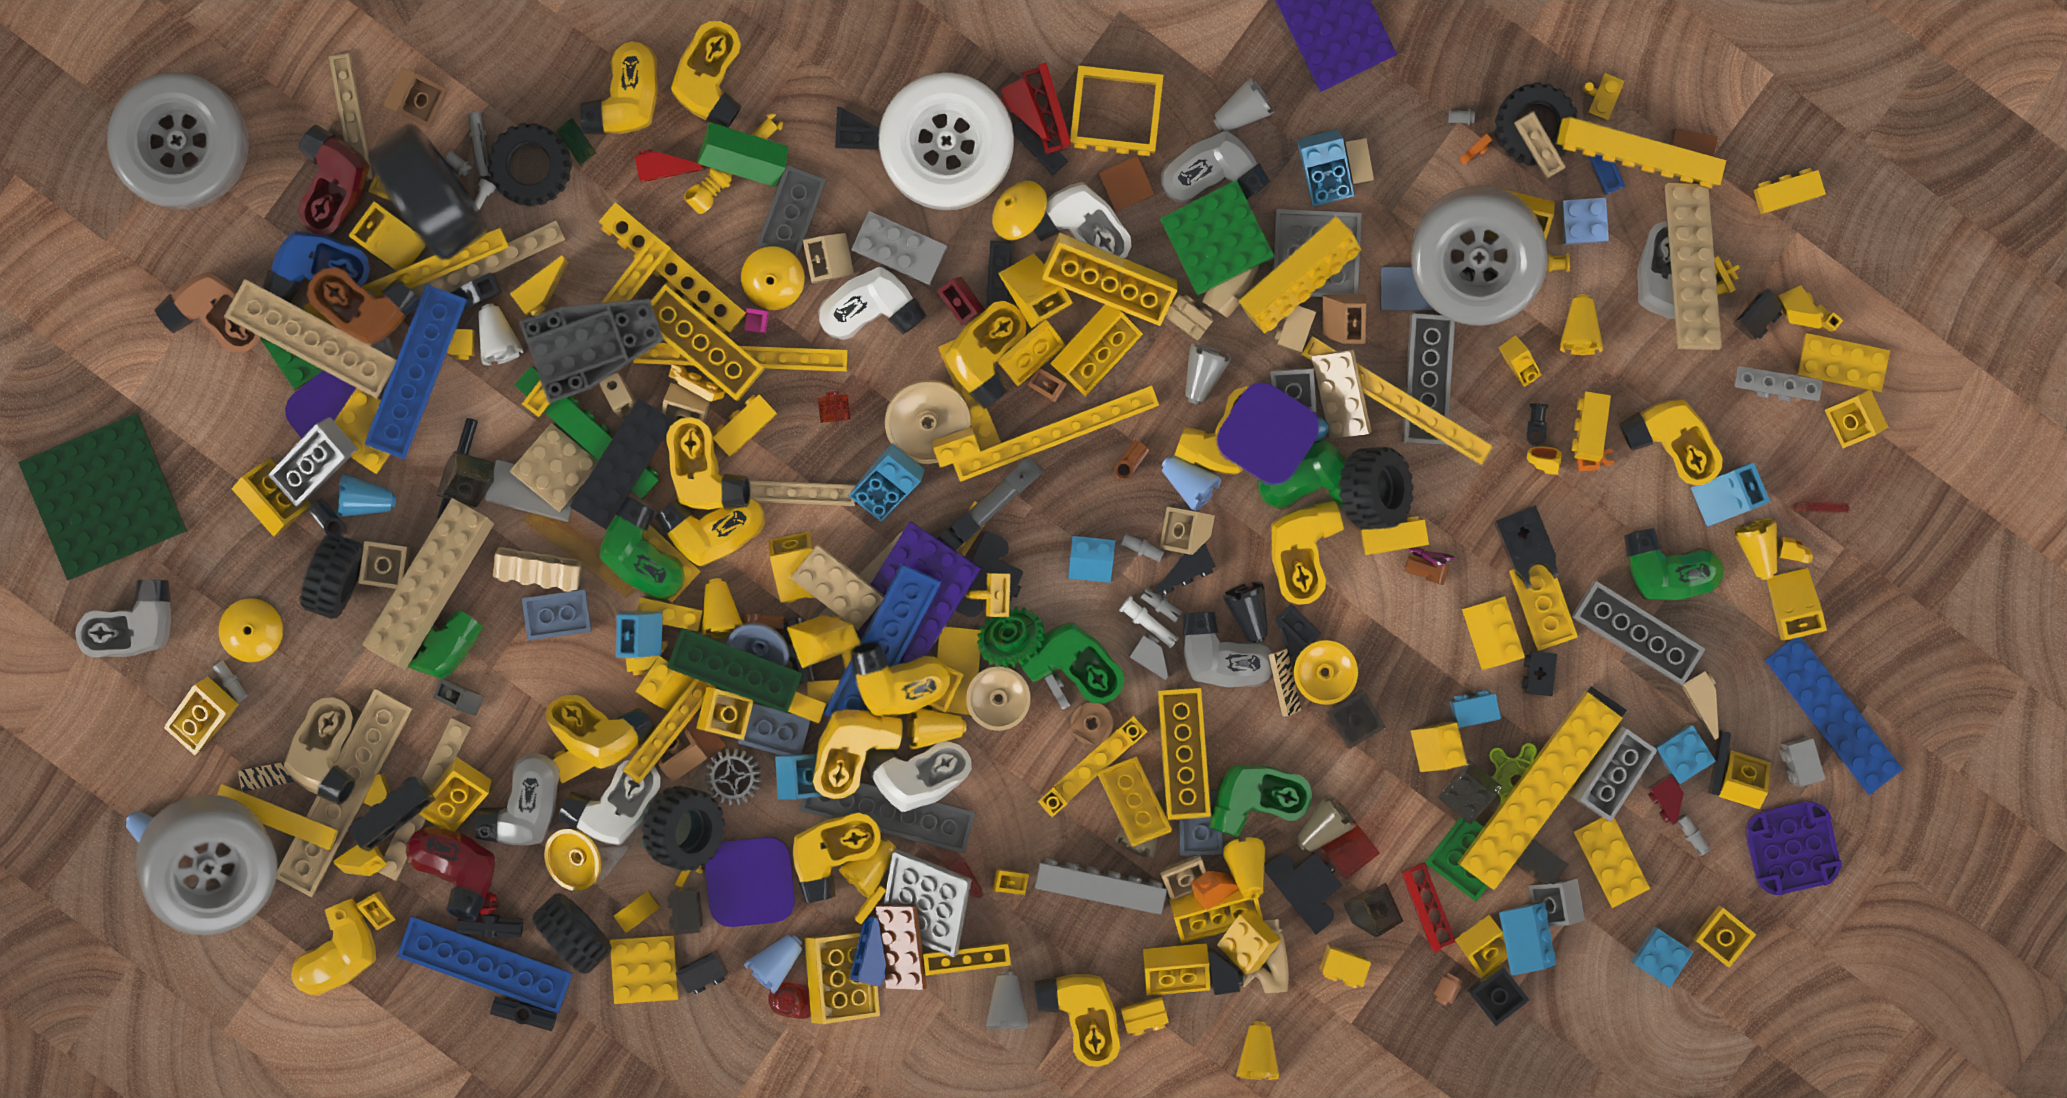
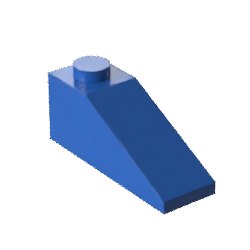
M867 917L863 923L849 979L881 987V983L886 975V963L879 921L877 918Z

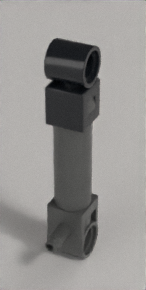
M1031 455L1028 456L983 499L941 534L938 539L954 550H957L1045 470Z

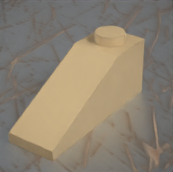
M1700 671L1688 678L1684 685L1681 686L1711 739L1715 740L1719 738L1717 697L1714 687L1716 682L1711 673L1707 674L1706 671Z

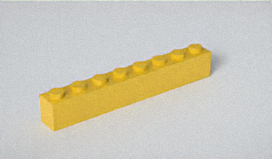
M1574 118L1562 119L1557 144L1563 145V149L1576 152V149L1582 150L1583 155L1595 157L1600 155L1603 156L1602 160L1622 161L1623 166L1631 168L1637 165L1642 167V171L1654 173V170L1659 171L1661 176L1667 178L1681 177L1680 181L1685 183L1696 181L1700 183L1699 186L1712 189V186L1721 185L1726 160Z

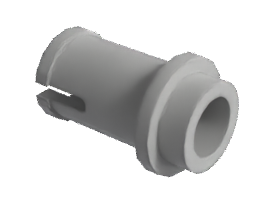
M1468 109V111L1449 110L1448 123H1466L1470 126V124H1474L1475 111H1471V109Z
M450 151L445 157V161L458 172L459 176L463 175L465 177L472 169L469 161L465 162L453 151Z

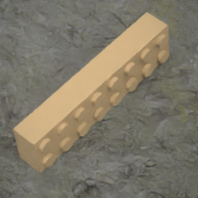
M452 498L362 645L390 663L406 670L494 526V523L486 516Z

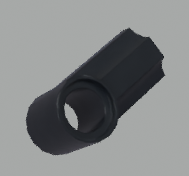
M323 498L316 500L310 505L307 510L321 525L325 534L332 533L331 525L337 522L340 529L335 534L345 535L347 531L345 522L340 520Z

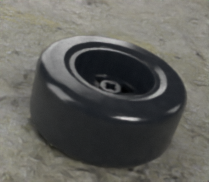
M403 125L369 150L368 160L382 186L416 234L439 259H452L485 235L487 225L476 204L436 147L416 125Z

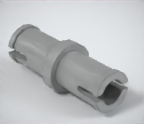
M1128 533L1124 534L1120 543L1121 546L1123 545L1136 551L1137 555L1147 556L1158 563L1164 553L1163 549L1147 543V540L1143 539L1142 541Z
M1147 587L1144 590L1145 593H1142L1140 598L1152 605L1156 612L1160 611L1173 620V622H1176L1178 619L1176 615L1180 616L1182 610L1169 603L1165 596L1162 598Z
M224 660L213 667V670L222 680L223 687L230 691L237 703L248 697V694L238 682L239 678L237 675H233Z
M1686 813L1680 816L1677 823L1686 834V840L1692 843L1698 855L1702 856L1709 852L1711 848L1701 836V830L1695 827L1689 815Z

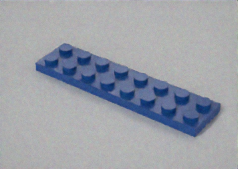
M426 284L367 435L365 445L406 460L467 299Z
M902 563L860 644L874 641L879 642L888 660V667L897 665L941 584L940 580ZM850 660L824 710V714L829 717L835 711L864 710L871 712L863 701L857 687L852 660Z
M1802 637L1790 639L1764 659L1868 795L1872 794L1903 770Z
M414 916L410 918L397 955L398 958L557 1014L560 1011L573 974L570 971L471 936L457 933V931Z

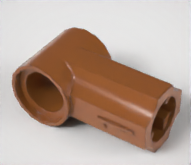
M1136 439L1113 469L1114 476L1120 481L1128 480L1150 451ZM1120 465L1128 467L1129 474L1127 476H1121L1118 473Z
M1409 554L1404 571L1424 577L1425 580L1444 585L1450 565H1436L1425 558Z
M743 613V624L760 623L773 628L779 634H784L783 621H785V616Z

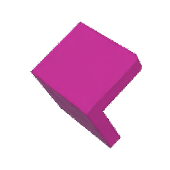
M746 308L747 316L744 330L766 334L769 312Z

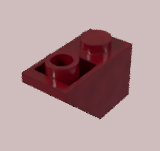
M1669 774L1648 787L1650 791L1648 796L1654 805L1658 804L1662 811L1659 814L1664 822L1667 823L1669 821L1670 824L1674 825L1678 821L1684 793L1673 775Z

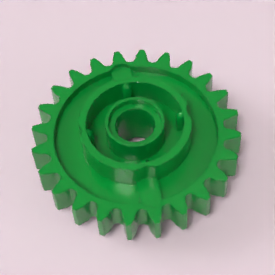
M1015 606L1013 611L1009 609V617H992L991 621L985 620L986 626H981L982 633L977 634L979 638L977 640L978 649L984 660H988L990 665L995 663L997 667L1003 664L1005 668L1009 664L1015 667L1017 662L1023 665L1024 659L1031 660L1030 655H1037L1036 648H1042L1040 642L1045 641L1043 637L1045 634L1044 626L1038 615H1034L1032 610L1027 612L1025 607L1019 611L1017 606Z

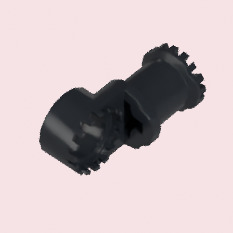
M1537 403L1529 404L1531 417L1530 421H1528L1526 440L1531 446H1539L1546 439L1547 423L1545 422L1546 409H1548L1549 405L1541 404L1540 406V403L1538 405ZM1535 430L1539 431L1542 435L1541 441L1537 443L1530 439V433Z

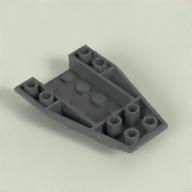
M649 299L560 307L519 322L548 403L591 389L664 340Z

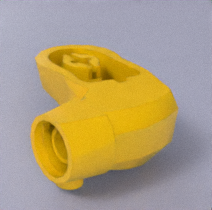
M1249 386L1234 390L1228 397L1224 416L1219 421L1215 433L1207 434L1203 430L1184 427L1175 456L1209 471L1230 475L1240 473L1243 470L1242 468L1220 455L1217 447V435L1242 393Z
M1335 501L1296 509L1280 516L1271 524L1272 561L1278 577L1281 594L1289 602L1298 605L1309 604L1317 600L1325 590L1326 578L1319 562V551L1316 542L1322 537L1324 539L1344 530L1342 518Z
M864 710L835 711L819 740L813 777L815 789L821 795L832 799L845 798L855 793L860 784L861 768L864 764L867 750L873 747L875 749L899 748L902 737V719L889 715L876 716L872 712Z
M354 898L325 909L330 930H333V938L320 947L302 952L295 959L291 976L298 990L308 995L320 996L349 983L376 961V949L371 931L363 919V914L358 909Z

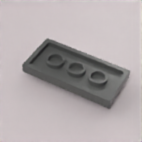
M786 165L757 246L762 248L766 246L782 247L792 252L798 258L803 246V240L806 238L827 180Z

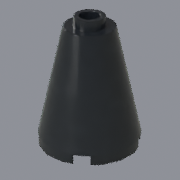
M1255 581L1252 582L1253 586L1241 584L1227 590L1225 595H1223V599L1247 640L1259 643L1265 640V636L1268 635L1264 583Z

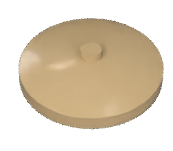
M918 380L902 387L890 400L885 413V429L890 443H893L915 462L923 464L938 463L933 449V440L962 431L971 426L969 409L962 395L949 384L938 380Z

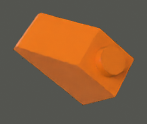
M1207 871L1191 882L1195 899L1206 910H1209L1239 890L1234 877L1227 872Z

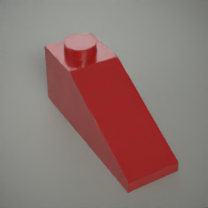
M1023 78L1001 88L1003 93L1001 99L1004 106H1008L1012 112L1041 138L1047 141L1052 140L1029 80Z
M651 149L639 151V155L635 156L639 181L641 183L704 170L703 165L659 152H652Z

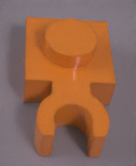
M1486 134L1458 160L1464 166L1478 152L1482 156L1491 147L1489 143L1492 139Z
M1604 450L1600 462L1576 458L1578 472L1600 470V464L1612 466L1615 461H1608L1605 456L1612 454L1613 450Z

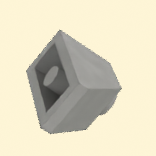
M1150 634L1148 637L1143 635L1129 657L1166 680L1168 674L1162 647L1158 645L1160 641Z

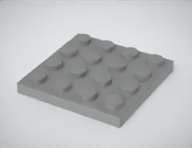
M1276 209L1273 271L1336 216L1353 233L1360 246L1362 213ZM1360 252L1355 259L1349 260L1339 273L1333 274L1324 286L1319 289L1317 288L1310 294V297L1358 295Z
M896 849L892 854L884 904L917 905L922 944L955 957L959 950L971 879Z

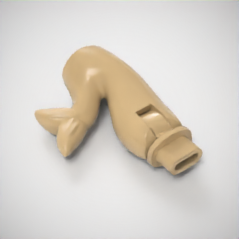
M1279 919L1263 920L1282 940L1265 961L1271 972L1261 967L1258 971L1246 975L1243 973V987L1247 986L1254 978H1258L1265 993L1287 992L1289 968L1284 937L1280 933L1282 929H1279Z

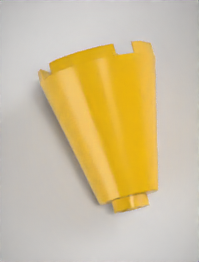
M1579 294L1577 298L1572 299L1560 342V350L1564 353L1568 349L1571 350L1573 355H1593L1595 350L1599 349V352L1603 350L1594 300L1589 295Z
M1762 518L1750 521L1751 525L1744 527V523L1734 529V534L1756 577H1761L1762 580L1773 578L1774 574L1777 573L1776 520Z
M721 578L709 580V583L705 585L701 634L703 636L711 635V639L727 638L743 623L727 583L722 581Z
M924 708L911 712V714H907L906 720L907 738L912 739V743H908L909 748L918 749L960 738L966 732V721L962 720V717L959 715Z
M1247 837L1244 842H1239V839L1233 840L1223 848V857L1242 896L1249 900L1257 899L1263 893L1264 843L1262 840L1253 837Z
M880 839V844L874 855L868 859L848 861L841 866L839 872L850 884L857 888L858 892L870 898L889 868L896 846L888 839L886 841Z
M1255 1021L1254 1025L1249 1026L1236 1077L1253 1080L1266 1079V1077H1268V1080L1279 1079L1271 1027L1266 1026V1022Z

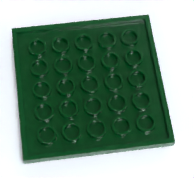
M138 413L18 462L67 581L187 532Z

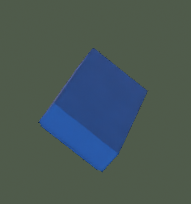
M1600 155L1595 157L1588 156L1605 195L1625 187L1615 162L1602 160L1603 156Z

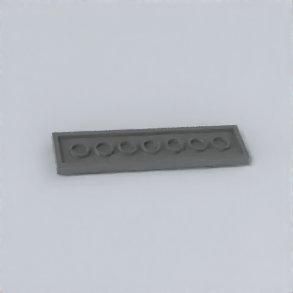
M860 782L855 793L845 798L832 799L825 796L803 798L799 810L829 819L844 817L854 813L865 814L877 823L880 832L963 854L966 851L975 816L974 811L939 802L903 812L892 805L877 786Z

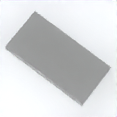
M501 460L496 461L485 501L566 522L569 521L572 511L570 505L574 501L576 494L559 512L510 473L515 464Z

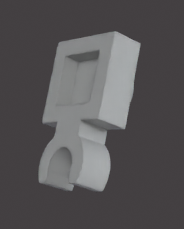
M1053 674L1046 676L1045 680L1062 710L1070 706L1061 690L1064 685L1059 676L1054 677Z

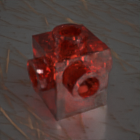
M839 391L826 392L825 397H818L820 423L850 420L848 394L839 395Z

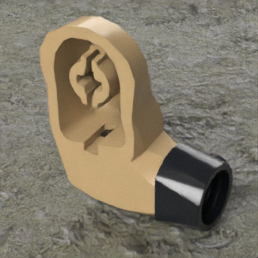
M334 697L321 698L312 704L306 719L297 730L284 762V767L293 779L305 789L323 799L341 805L351 795L356 781L355 778L341 767L334 764L340 755L342 744L351 731L353 716L350 707L344 701Z

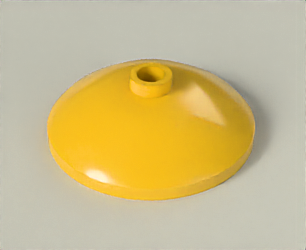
M1021 181L1006 189L997 200L993 210L992 224L996 233L1004 239L1016 240L1032 232L1038 226L1046 211L1047 196L1045 190L1034 181Z
M766 246L753 252L746 259L741 271V284L746 296L755 305L768 310H779L790 306L802 293L805 283L804 269L799 259L789 250L778 246ZM768 277L774 278L773 284L768 283Z
M255 598L239 600L230 605L220 619L219 638L221 644L232 657L240 661L257 662L264 660L278 649L282 641L283 623L281 617L272 605L263 600ZM247 626L252 630L249 635L245 633Z
M1329 640L1314 642L1304 648L1296 659L1294 665L1295 683L1299 691L1312 702L1324 705L1340 702L1353 691L1357 683V662L1353 654L1340 643ZM1323 668H1327L1329 670L1327 676H1323L1321 674V670Z
M565 828L555 832L548 839L544 852L545 863L550 875L559 885L572 891H581L589 888L596 882L601 871V858L595 843L589 836L577 829Z

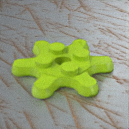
M1532 743L1524 744L1520 754L1515 758L1508 757L1501 748L1492 749L1489 753V758L1495 764L1496 772L1492 777L1481 778L1477 783L1478 790L1482 793H1497L1500 796L1501 805L1514 787L1511 784V777L1514 775L1522 776L1533 762L1537 754L1535 745Z

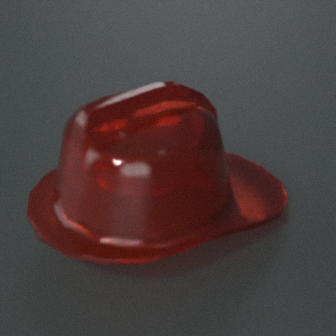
M782 982L774 994L770 991L768 996L769 1005L776 1014L797 1019L811 1017L808 986Z

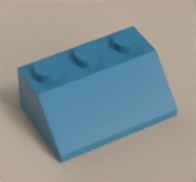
M1544 902L1522 904L1499 912L1511 975L1543 970L1556 965V955L1553 950L1552 935L1549 929Z

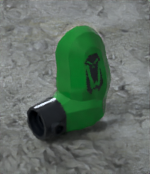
M627 496L616 512L617 516L606 531L601 543L599 557L625 583L644 592L655 600H666L676 595L683 586L685 579L683 565L676 557L658 550L653 544L644 539V531L648 530L655 511Z
M1654 528L1624 535L1626 554L1629 557L1630 573L1643 599L1678 601L1712 593L1719 587L1723 577V565L1720 559L1708 549L1697 548L1683 554L1664 556L1660 551L1662 547Z

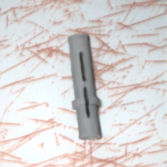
M481 112L468 113L471 130L469 137H472L478 177L490 176L487 167L489 166L485 141V135L487 134L486 130L483 129Z

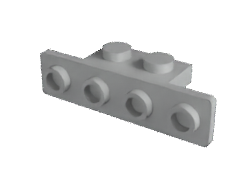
M1739 366L1734 386L1736 388L1752 390L1751 392H1757V397L1770 398V395L1778 396V400L1791 402V398L1819 401L1822 380Z

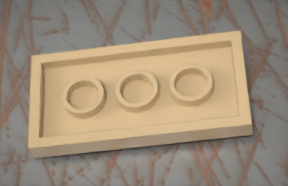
M1354 350L1312 356L1330 439L1371 433Z
M819 544L815 546L791 575V579L846 622L851 623L857 630L860 629L884 598L882 593Z

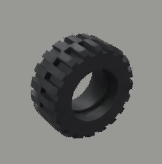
M1534 82L1533 84H1526L1515 89L1504 99L1495 117V134L1499 138L1498 143L1500 147L1505 149V153L1509 157L1512 156L1516 162L1520 164L1525 163L1527 166L1538 165L1514 124L1521 111L1530 105H1543L1553 113L1557 127L1550 141L1560 157L1566 154L1567 150L1563 149V145L1557 144L1562 119H1577L1576 114L1578 111L1576 107H1573L1572 99L1563 94V90L1560 88L1556 89L1548 83L1544 85L1541 82Z
M520 123L519 126H511L507 128L508 131L498 135L499 139L496 143L493 142L491 154H488L489 166L487 167L493 185L503 196L519 205L535 206L547 204L546 202L549 200L553 201L560 192L564 191L566 188L565 184L567 181L569 182L571 177L569 175L570 170H572L571 155L564 141L556 133L536 123ZM525 145H536L542 148L547 153L550 161V168L546 177L533 185L518 182L510 170L511 157L517 149Z
M1389 447L1361 448L1354 451L1345 460L1344 468L1340 472L1341 480H1339L1341 489L1339 496L1343 502L1341 504L1342 508L1346 510V516L1357 527L1365 530L1386 529L1398 526L1407 517L1406 514L1411 509L1410 503L1413 502L1412 490H1414V485L1411 481L1412 473L1408 470V463L1404 461V457L1398 451Z
M335 533L324 536L311 558L303 580L300 605L304 610L329 619L338 618L342 614L359 577L364 548L360 542Z
M674 786L673 788L665 789L663 794L659 793L654 798L655 801L649 804L647 807L649 810L643 817L645 822L642 825L641 831L644 833L642 839L643 844L647 845L645 847L646 851L653 860L661 865L681 871H693L700 868L699 866L703 867L709 862L708 859L714 858L716 855L715 851L720 849L722 845L720 841L722 837L724 838L725 831H723L725 819L722 818L723 811L721 807H718L717 800L706 792L686 786ZM689 811L691 829L685 841L678 845L676 841V827L680 818Z
M562 893L554 894L534 912L532 921L542 937L561 958L580 973H590L610 954L611 944L604 936V933L566 895Z

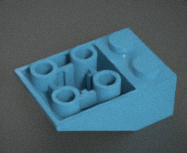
M1336 129L1297 139L1312 205L1317 206L1353 197L1354 192L1344 142L1339 130Z
M892 443L878 457L848 496L882 522L921 482L925 469Z
M1754 462L1721 474L1708 484L1690 487L1707 527L1770 502Z

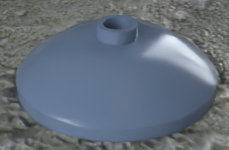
M760 623L743 624L737 627L728 638L727 645L784 667L788 664L789 649L787 643L776 630Z

